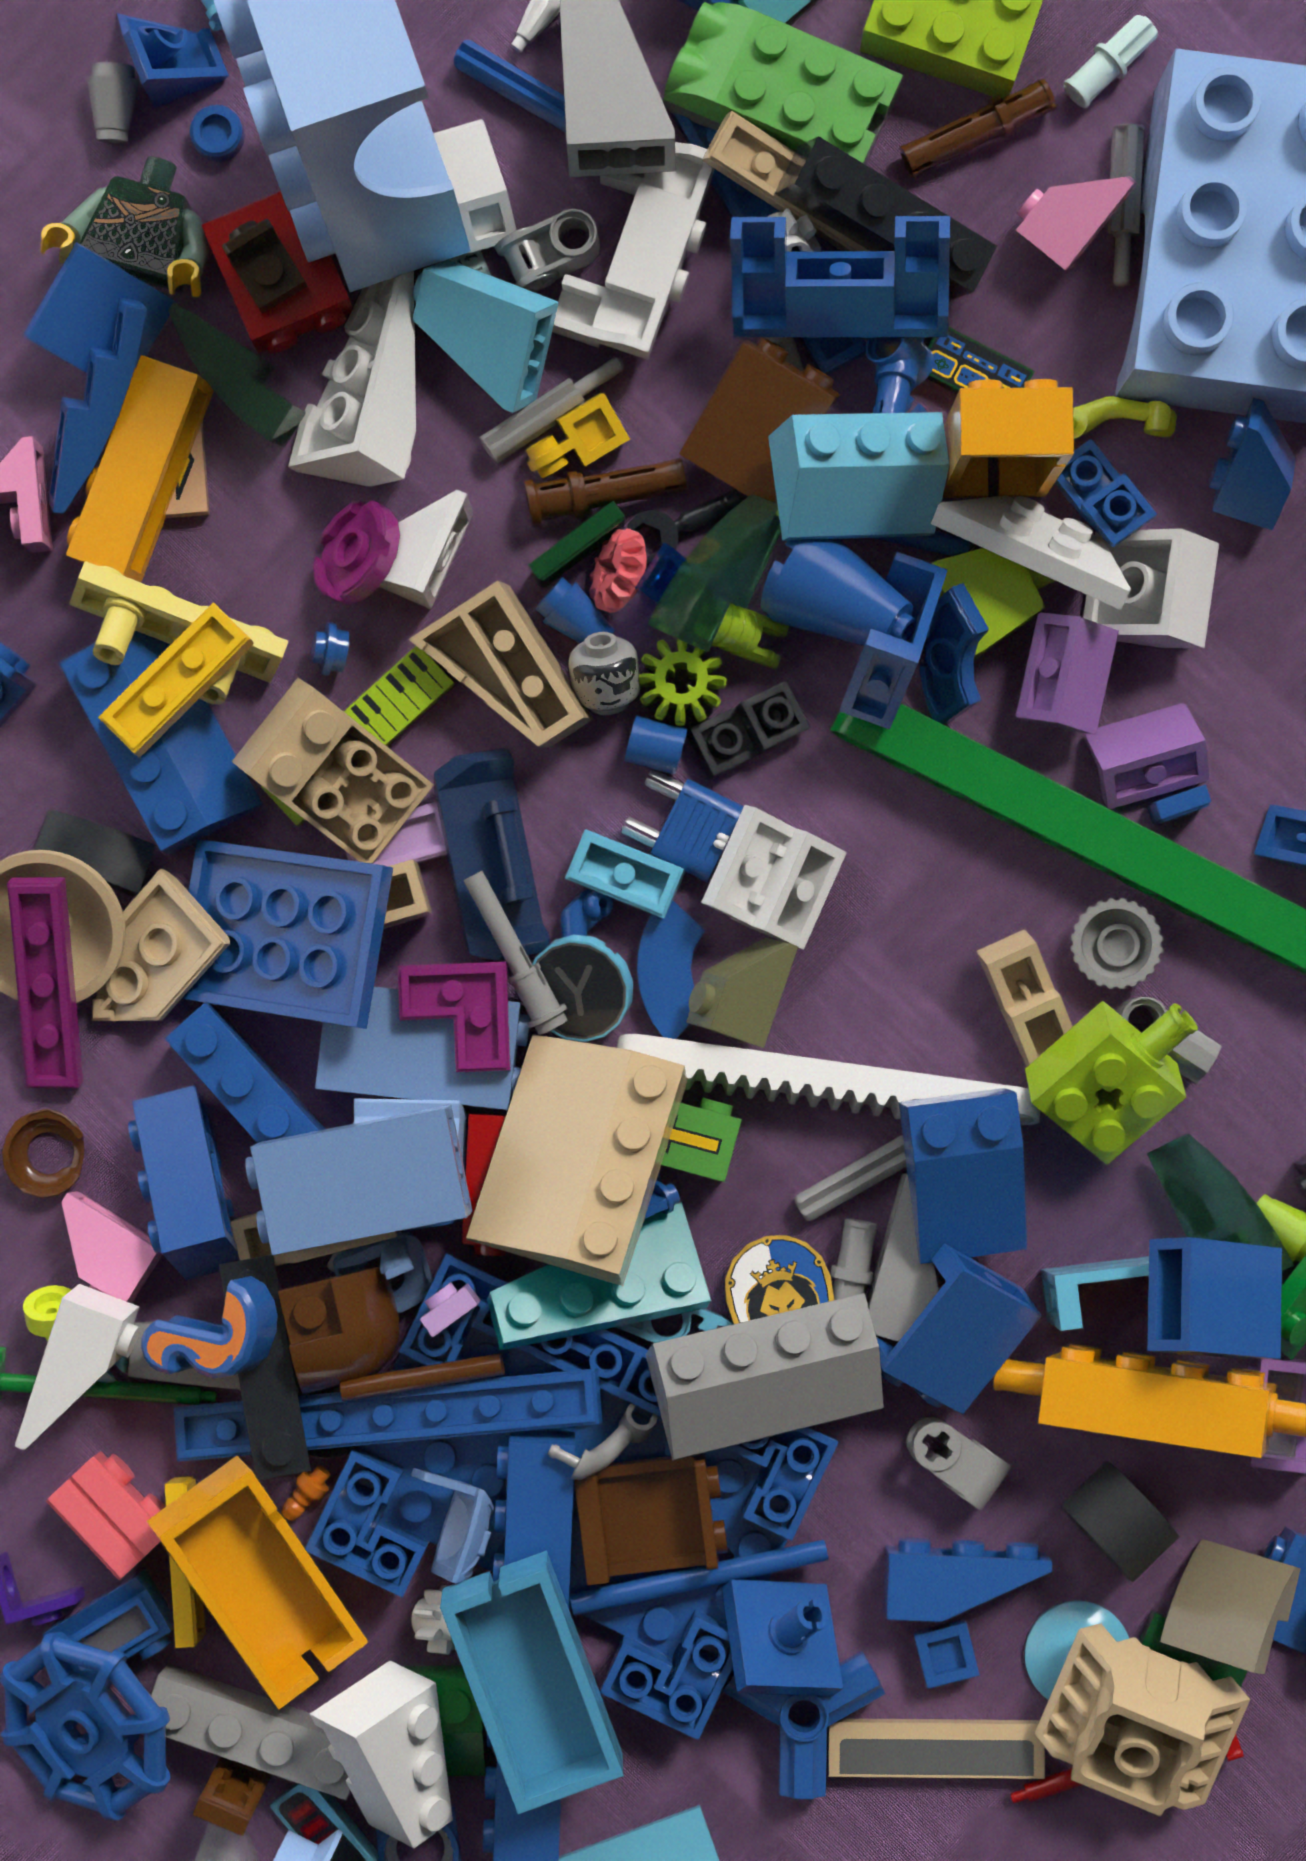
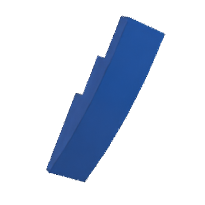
M119 298L112 351L90 347L83 400L66 397L61 399L48 494V503L53 512L65 513L93 470L118 419L136 366L147 314V308L141 301Z

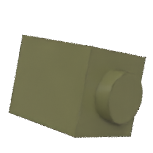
M763 938L703 971L700 982L695 985L690 994V1012L686 1022L729 1038L764 1048L798 946Z

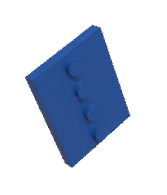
M197 839L188 892L228 935L230 945L182 999L367 1029L393 867Z

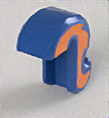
M252 1276L231 1280L227 1286L222 1318L223 1325L175 1315L169 1321L157 1319L148 1326L141 1338V1349L144 1359L156 1371L169 1375L194 1368L199 1374L216 1379L251 1371L268 1357L277 1332L275 1300L266 1285Z

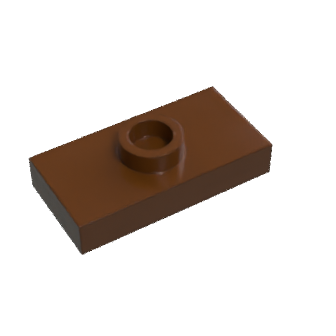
M220 1757L198 1799L192 1815L243 1837L270 1782L272 1774Z

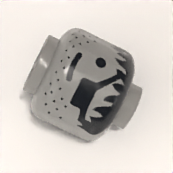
M597 632L589 635L585 641L578 644L570 653L568 665L572 689L580 704L590 709L593 713L600 715L619 713L625 710L629 703L640 693L638 656L636 649L629 641L616 637L609 632Z

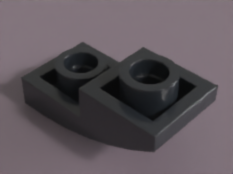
M784 681L740 702L736 707L690 728L687 731V737L710 780L810 729V726L788 682Z
M49 809L46 812L33 850H51L73 856L97 871L111 888L130 896H135L140 891L156 845L114 828Z

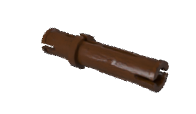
M1041 78L1037 82L1026 86V88L1003 98L1000 95H996L988 99V105L942 126L919 139L899 146L901 157L908 173L912 178H915L931 168L964 154L999 136L1006 139L1014 135L1016 128L1057 109L1053 92L1047 81Z

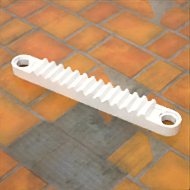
M641 1034L620 1035L617 1042V1048L633 1050L685 1065L687 1076L685 1090H689L695 1081H701L704 1091L710 1093L718 1083L722 1084L725 1094L731 1096L739 1086L744 1088L746 1097L750 1099L761 1089L765 1091L768 1101L772 1102L782 1092L786 1094L789 1104L795 1105L801 1095L807 1097L810 1107L816 1108L820 1100L825 1098L828 1099L831 1110L837 1111L841 1103L847 1101L852 1113H858L864 1104H869L873 1116H879L885 1107H890L894 1118L900 1119L898 1102L1007 1088L1017 1092L1020 1124L1033 1125L1040 1122L1041 1111L1031 1103L1029 1089L1023 1087Z

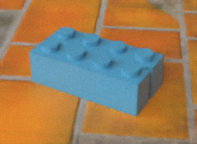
M547 1550L500 1567L499 1579L493 1581L489 1571L443 1588L440 1609L517 1813L521 1814L624 1776L621 1747Z

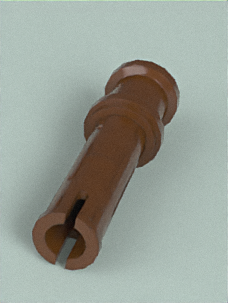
M681 457L660 463L646 464L584 477L582 472L571 471L568 472L566 478L537 484L532 479L524 480L525 494L533 528L540 527L543 520L569 515H574L576 519L585 518V515L590 514L589 509L607 506L612 501L615 504H621L658 495L687 491V480Z

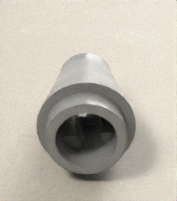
M113 62L93 63L92 76H87L86 78L96 130V141L128 143V132H130L140 80L135 79V67L129 64Z

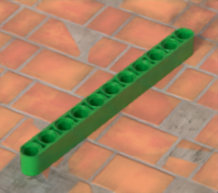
M900 704L890 729L839 711L830 728V732L845 742L1306 976L1305 908L903 704Z

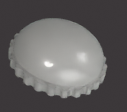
M1110 898L1107 902L1099 901L1096 906L1088 907L1087 912L1079 916L1080 921L1074 925L1075 932L1071 935V940L1073 941L1071 951L1075 954L1073 960L1079 964V971L1086 973L1088 980H1094L1097 985L1101 987L1106 985L1107 988L1112 990L1116 987L1125 990L1128 986L1136 987L1140 981L1145 982L1149 974L1155 973V966L1161 963L1160 955L1164 952L1161 946L1164 938L1160 935L1161 927L1156 925L1155 917L1149 915L1145 907H1138L1136 902L1132 901L1129 903L1123 898L1119 901Z

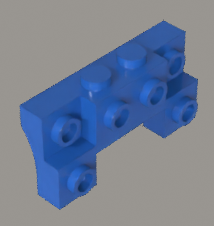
M895 216V251L787 252L786 217H732L730 252L733 337H807L812 339L821 337H861L866 339L874 337H948L950 216Z

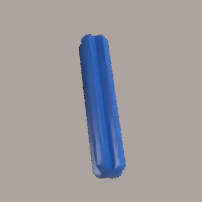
M464 40L453 58L454 66L566 133L565 99L563 94L473 41Z

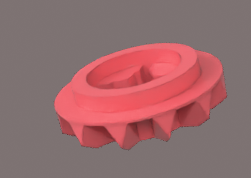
M628 528L625 530L616 529L611 534L610 540H605L602 543V551L599 557L594 558L596 563L594 571L589 575L590 580L593 582L589 590L590 598L595 601L596 608L609 613L619 611L634 597L645 574L647 556L643 536L639 532Z

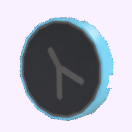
M570 935L554 940L535 957L532 965L535 963L540 964V969L559 1005L565 1003L567 1007L563 1011L567 1021L550 1030V1032L566 1040L587 1042L605 1037L622 1022L632 1003L633 980L627 963L618 952L614 954L610 948L604 946L605 942L595 937Z

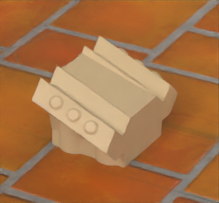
M1100 1623L1078 1630L1034 1734L1053 1757L1073 1765L1071 1780L1161 1817L1164 1810L1171 1806L1186 1810L1205 1804L1250 1698L1232 1677L1212 1681L1197 1662L1188 1664L1155 1652L1149 1647L1142 1645L1136 1637L1117 1642Z

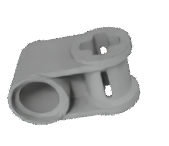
M572 208L564 210L533 226L510 233L497 242L495 249L499 256H505L516 280L515 285L535 293L564 277L565 274L575 272L594 262L599 254L600 241L596 224L592 217L583 210ZM572 229H582L589 234V239L581 248L568 249L561 244L564 234ZM523 254L527 255L532 266L531 269L527 267L522 256Z
M923 1417L916 1420L909 1427L906 1434V1446L909 1454L924 1468L943 1480L942 1483L981 1511L1012 1467L976 1440L968 1439L949 1424L936 1417ZM927 1434L933 1437H937L940 1434L939 1440L944 1444V1447L939 1453L934 1450L927 1452V1446L922 1443Z

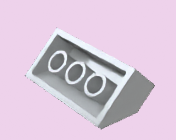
M865 1293L653 1343L646 1353L672 1461L883 1409L879 1344Z

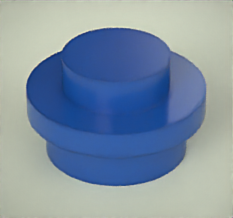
M331 622L326 623L324 632L315 631L310 660L311 663L319 664L320 675L329 676L331 671L340 673L344 671L349 647V631L337 629V624Z

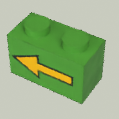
M702 1098L700 1108L680 1103L661 1165L725 1182L742 1119L731 1116L732 1105Z

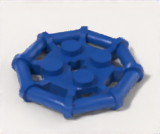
M50 1632L44 1636L41 1644L18 1661L6 1663L1 1671L0 1682L5 1687V1729L1 1732L2 1740L5 1746H12L45 1789L43 1796L49 1801L54 1802L59 1799L98 1812L106 1821L120 1820L125 1816L129 1808L152 1793H161L169 1783L170 1772L166 1768V1725L170 1721L168 1710L166 1707H159L126 1664L127 1655L116 1649L113 1652H108L69 1640L63 1632ZM70 1664L93 1671H85L81 1675L73 1673ZM45 1667L51 1683L46 1687L34 1680V1675ZM112 1683L135 1714H130L111 1690ZM27 1705H29V1714L35 1710L36 1721L34 1723L27 1720ZM78 1723L82 1724L87 1732L81 1734L77 1730L76 1725ZM143 1733L144 1760L134 1753V1744L138 1741L140 1734ZM118 1772L130 1780L123 1787H115L112 1776ZM75 1774L88 1778L83 1783L71 1780Z

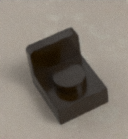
M264 219L258 224L256 221H249L240 225L230 233L229 241L222 245L229 262L262 314L307 287L304 278L278 238L269 219Z

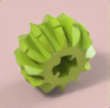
M685 635L678 636L677 652L673 653L665 640L658 641L657 650L662 660L660 661L648 654H644L641 659V663L655 674L642 673L638 677L641 687H655L640 698L642 706H650L660 700L662 703L656 710L655 719L662 722L670 709L676 710L675 725L678 727H684L686 719L685 710L689 709L698 723L705 721L706 715L700 702L702 701L716 709L721 704V699L707 689L725 688L727 681L725 677L720 675H708L722 665L720 656H714L702 662L701 659L706 653L708 644L699 642L693 653L686 652L688 641ZM675 670H687V678L696 680V685L692 687L689 684L687 686V693H676L675 684L666 683L668 675L675 678Z

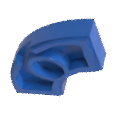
M964 583L951 587L938 600L926 636L925 663L920 665L922 689L929 712L933 720L943 725L949 724L981 701L974 681L973 660L978 642L988 632L989 628Z
M672 901L664 919L651 914L640 941L637 962L638 984L645 1009L659 1033L664 1038L676 1039L690 1025V1023L686 1022L690 1012L689 998L695 987L690 968L694 948L705 932L674 901Z

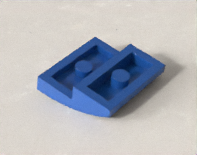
M76 242L23 335L57 357L87 373L90 347L112 351L119 298L138 300L147 308V314L135 366L137 367L140 356H147L177 302L163 292L127 273L118 265Z

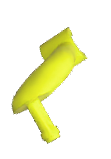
M1116 396L1103 397L1073 408L1074 440L1087 434L1106 420L1117 418L1145 421L1144 433L1157 437H1171L1175 431L1177 414L1170 406L1161 401L1145 403Z

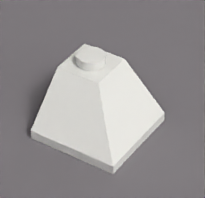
M455 490L398 522L400 540L397 556L389 574L379 587L426 608H432L473 516V510L466 493Z

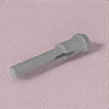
M483 871L466 878L464 882L513 973L508 980L514 986L531 1019L527 1022L529 1028L535 1027L538 1034L542 1035L567 1021L563 1012L567 1009L565 1003L559 1005L540 969V964H531Z

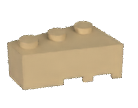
M496 581L409 639L419 649L424 650L447 669V672L459 682L464 683L487 702V705L538 747L550 748L593 720L588 709L578 701L571 682L508 584Z

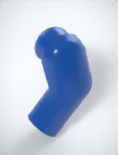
M589 888L583 890L560 914L561 938L570 935L587 936V932L611 913L613 899Z

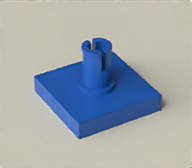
M731 1579L722 1587L737 1693L834 1696L843 1689L827 1584Z

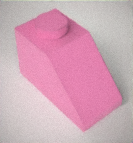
M1128 176L1052 186L1045 193L1036 189L1017 213L1024 220L1016 231L1064 270L1071 269L1138 182Z
M78 1191L67 1193L61 1203L78 1277L89 1283V1288L129 1303L133 1302L163 1254L161 1252H154L148 1234Z

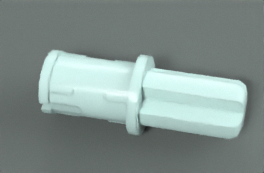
M1136 15L1106 44L1098 43L1094 48L1095 55L1071 78L1064 81L1063 87L1069 97L1080 107L1087 108L1090 102L1116 77L1123 79L1128 73L1126 67L1156 40L1158 31L1153 23L1146 16Z

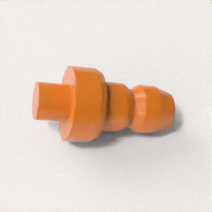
M318 1465L313 1472H302L297 1477V1487L293 1491L292 1497L287 1498L281 1509V1513L286 1519L290 1521L296 1520L304 1513L305 1507L309 1506L313 1500L318 1501L324 1497L329 1490L325 1483L330 1476L329 1471L323 1466Z

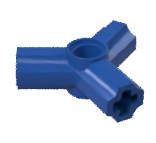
M862 1650L839 1663L843 1689L834 1696L737 1693L734 1670L732 1668L722 1692L779 1726L780 1796H787L793 1799H814L826 1796L827 1727L886 1694ZM808 1700L816 1704L818 1711L813 1720L801 1724L789 1717V1709L797 1701Z

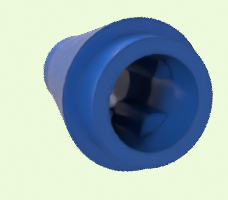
M563 577L555 583L535 608L544 617L542 623L579 644L593 633L609 632L613 634L615 628L608 623L607 619L595 607L575 581L571 585Z

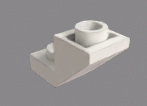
M480 119L433 133L448 177L454 188L471 250L468 253L495 246L499 240L517 231L507 189L484 121Z

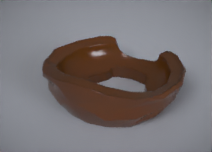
M48 1108L29 1112L16 1120L6 1135L2 1150L4 1169L11 1182L25 1194L42 1199L59 1196L71 1188L80 1177L84 1159V1135L77 1124L63 1113ZM46 1132L56 1133L73 1143L74 1157L72 1165L53 1174L39 1172L29 1160L28 1151L31 1142L35 1137Z

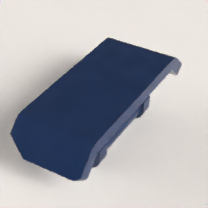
M500 748L454 756L434 771V792L465 945L470 955L494 961L505 959L464 882L466 878L483 871L526 954L540 953L550 945V936L542 921L514 781V758L508 748Z

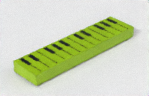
M415 646L344 712L384 745L388 746L455 684L424 650ZM261 786L296 826L299 827L306 821Z

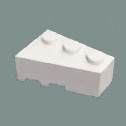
M388 1661L310 1713L314 1724L322 1728L331 1744L328 1750L333 1759L340 1762L348 1775L346 1783L369 1825L415 1848L453 1820L436 1682L392 1661Z

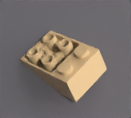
M299 678L296 679L231 761L356 860L364 863H373L434 786L433 783L334 703Z

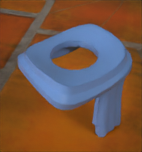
M397 1232V1237L348 1249L334 1258L335 1275L364 1269L370 1260L380 1256L381 1274L385 1273L387 1280L404 1273L402 1282L397 1288L393 1289L398 1313L421 1303L433 1282L423 1247L418 1238L410 1232Z

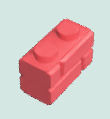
M100 1451L59 1487L46 1502L112 1574L120 1580L160 1543V1540L146 1521L166 1506L151 1493L145 1498L130 1483L135 1477L134 1473L120 1457L112 1454L107 1458Z

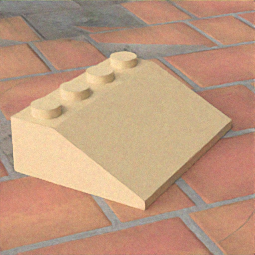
M533 1034L466 1239L624 1286L687 1084L685 1065L633 1050Z

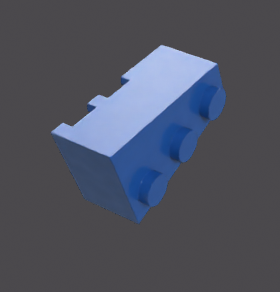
M193 1085L132 1101L135 1120L128 1122V1130L135 1152L142 1151L145 1170L138 1171V1181L144 1201L146 1203L152 1201L155 1220L148 1222V1233L154 1252H161L185 1280L220 1272L219 1264L239 1261L238 1248L234 1240L230 1216H234L235 1211L232 1199L226 1200L220 1167L223 1164L205 1098L197 1087Z

